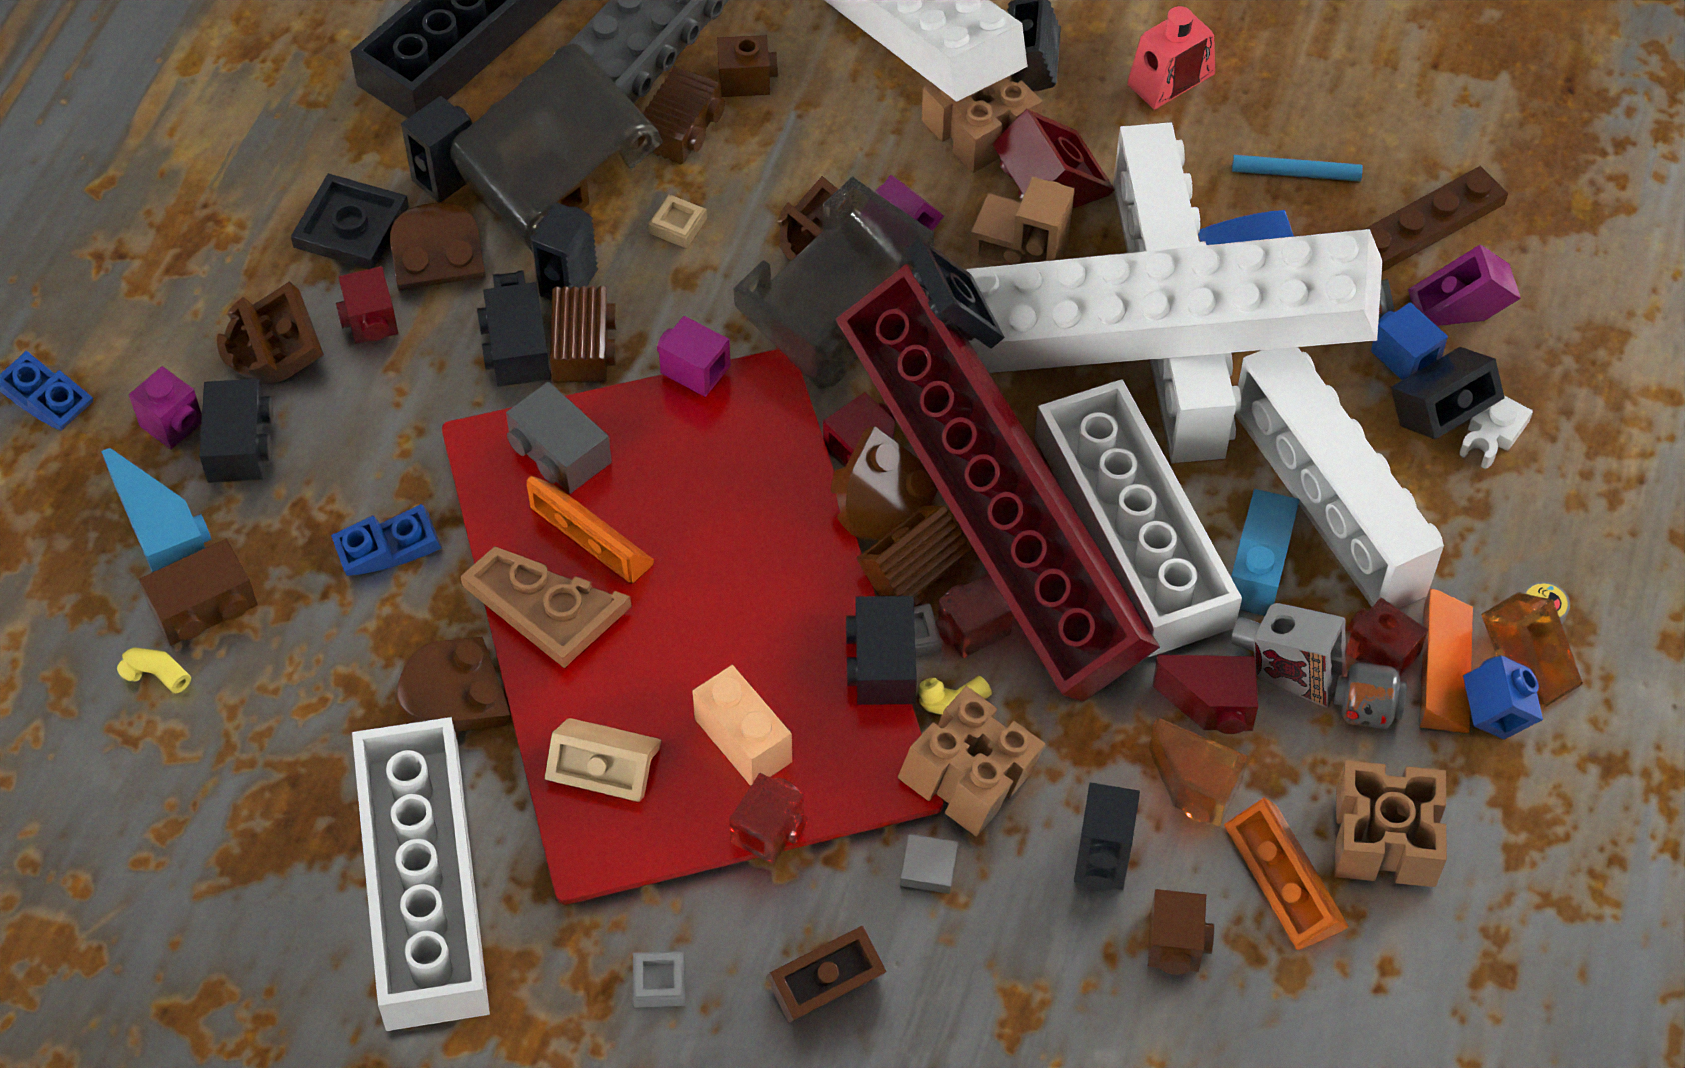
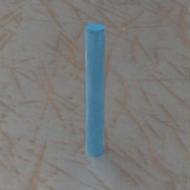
M1233 155L1232 172L1361 182L1363 165L1246 155Z

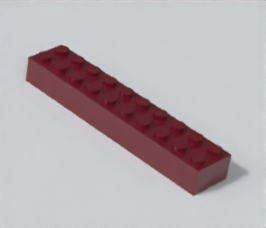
M905 264L835 320L1059 691L1064 696L1084 702L1155 652L1160 646L969 340L962 335L956 325L950 320L943 323L935 316L928 305V301L932 299L929 292L913 276V267Z

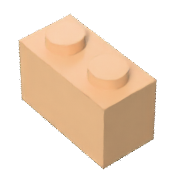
M733 665L693 690L696 722L752 788L792 763V733Z

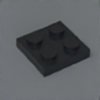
M328 173L291 235L293 248L365 269L375 268L390 241V233L395 220L409 208L407 195Z
M919 238L907 248L915 265L912 269V274L918 283L929 292L932 299L928 301V305L940 321L946 323L950 320L965 338L970 341L976 338L990 349L1005 338L972 274L922 238Z

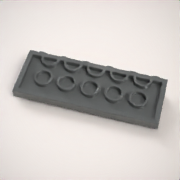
M609 0L528 86L529 98L605 136L615 124H619L624 120L628 109L639 97L647 95L653 82L662 72L668 71L674 65L677 56L685 47L692 45L697 40L700 31L708 22L720 15L724 5L729 0Z

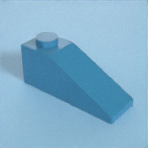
M108 448L101 451L112 481L152 572L205 549L204 543L212 539L202 514L193 517L185 499L113 449Z
M1254 488L1231 575L1242 597L1239 610L1265 616L1270 605L1275 603L1300 499Z

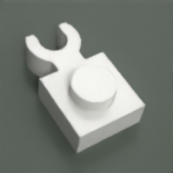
M1505 396L1503 400L1471 419L1468 428L1471 432L1463 440L1460 455L1465 457L1471 449H1481L1485 452L1481 467L1484 469L1490 467L1494 462L1498 446L1509 451L1529 423L1533 410Z

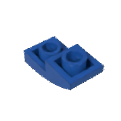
M1285 210L1251 214L1213 224L1200 229L1198 236L1200 242L1205 241L1206 245L1294 237Z
M27 350L0 374V392L37 419L59 431H62L93 402V397L63 372L58 370L56 373H53Z
M423 504L382 523H379L374 515L331 535L343 570L347 576L388 569L442 549L429 512Z

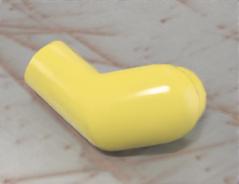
M133 647L122 654L123 660L117 665V671L124 679L135 682L140 680L143 672L151 673L175 694L182 692L191 682V676L165 651Z
M979 675L957 690L944 688L943 682L936 678L925 679L918 687L919 703L930 713L941 715L944 709L965 686H968L984 699L990 697L992 691L987 681Z

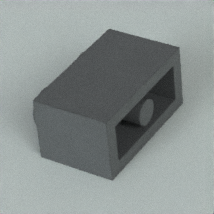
M549 381L506 412L509 429L507 439L513 449L522 456L527 454L532 458L547 481L552 484L555 482L559 483L569 494L612 463L609 436Z

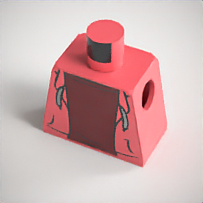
M1177 6L1170 9L1167 20L1144 32L1140 37L1127 85L1155 110L1215 75V42L1213 32L1188 8Z

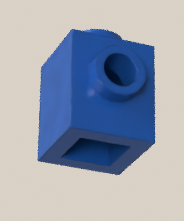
M1410 302L1396 312L1388 311L1378 320L1377 340L1373 341L1371 352L1403 380L1440 359L1443 355L1448 335Z
M1501 655L1485 660L1480 667L1463 675L1474 727L1505 740L1543 720L1537 695L1539 685L1532 669Z

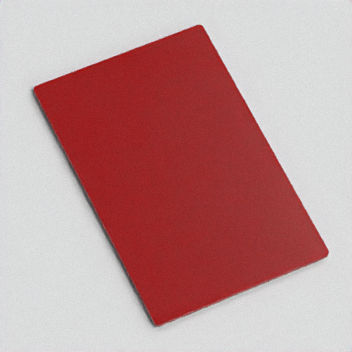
M784 347L730 359V368L706 397L663 374L565 395L567 399L609 436L612 463L570 494L559 483L555 482L554 485L654 559L653 565L633 584L627 582L530 508L527 479L533 476L544 481L547 480L541 474L537 463L527 454L524 456L518 454L507 439L509 429L506 412L511 408L451 420L442 425V434L474 564L495 546L544 564L547 567V571L571 580L576 576L590 581L593 588L612 595L614 591H617L631 598V608L565 668L484 604L555 897L562 905L937 814L943 809L944 799L935 794L928 801L897 778L910 747L922 735L912 704L857 705V686H847V657H856V644H846V615H855L856 597L876 595L871 582L857 561V557L862 555L857 538L849 533L837 518V515L841 512L836 493H831V484L835 471L796 354L791 348ZM731 665L739 671L792 733V763L754 788L749 785L696 722L694 715L693 690ZM572 718L660 739V750L651 759L644 798L638 802L545 780L552 732L566 719Z

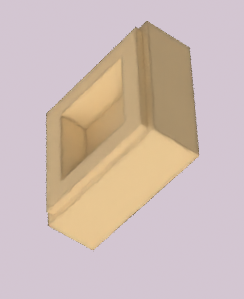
M668 194L648 223L649 234L687 249L707 220V209Z

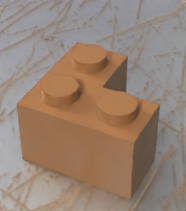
M1032 177L1021 202L988 193L971 231L970 260L991 266L1062 260L1069 241L1074 188L1061 185L1058 182Z

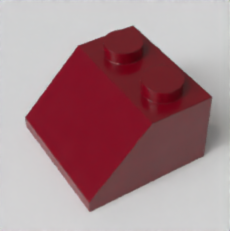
M1026 109L992 143L1001 158L999 161L1000 167L1018 185L1020 189L1018 196L1021 200L1032 177L1058 182L1061 185L1074 188L1072 209L1110 196L1115 191L1077 130L1029 109Z

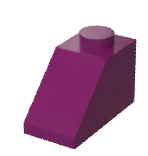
M1481 244L1408 289L1412 304L1436 326L1485 321L1521 299L1510 264Z

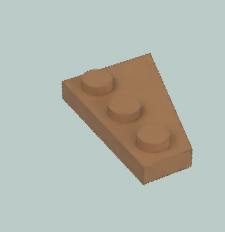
M495 546L461 575L462 586L563 668L570 664L631 608L630 596L614 591L613 595L593 588L590 581L576 576L571 580L547 571V567L544 564Z

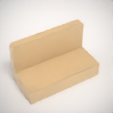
M568 718L552 732L545 780L640 802L645 796L651 759L660 750L661 740Z

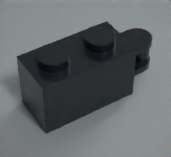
M523 270L507 274H493L494 288L483 289L485 307L477 308L481 335H490V343L482 344L485 369L495 370L497 387L550 380L551 376L537 282L525 283Z

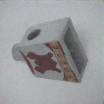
M1275 603L1270 605L1262 623L1240 617L1234 627L1231 639L1232 644L1254 651L1256 675L1261 680L1321 706L1329 707L1334 696L1337 676H1344L1346 672L1345 618Z

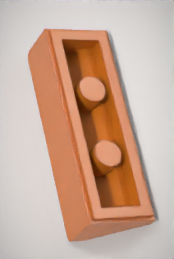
M533 476L527 479L530 508L627 582L633 584L653 565V558L559 487Z
M1429 589L1424 603L1420 728L1469 733L1470 706L1463 675L1471 672L1473 607L1436 589Z
M1264 797L1224 824L1297 950L1334 936L1349 927L1276 804Z

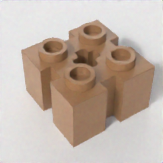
M1011 75L957 102L933 83L923 87L922 122L942 142L950 137L953 139L952 153L972 173L979 171L1000 158L992 143L1026 109L1042 115L1043 101L1023 81L1018 83L1010 82Z
M965 686L944 709L938 725L933 722L910 747L897 778L928 801L935 794L949 803L945 814L977 837L999 812L1005 797L1010 799L1031 775L1045 743L1015 721L1006 728L994 719L998 708L968 686Z
M1345 760L1336 788V824H1341L1335 841V877L1375 881L1379 870L1395 872V883L1436 887L1447 860L1446 824L1440 823L1446 808V770L1406 766L1402 777L1385 775L1386 764Z

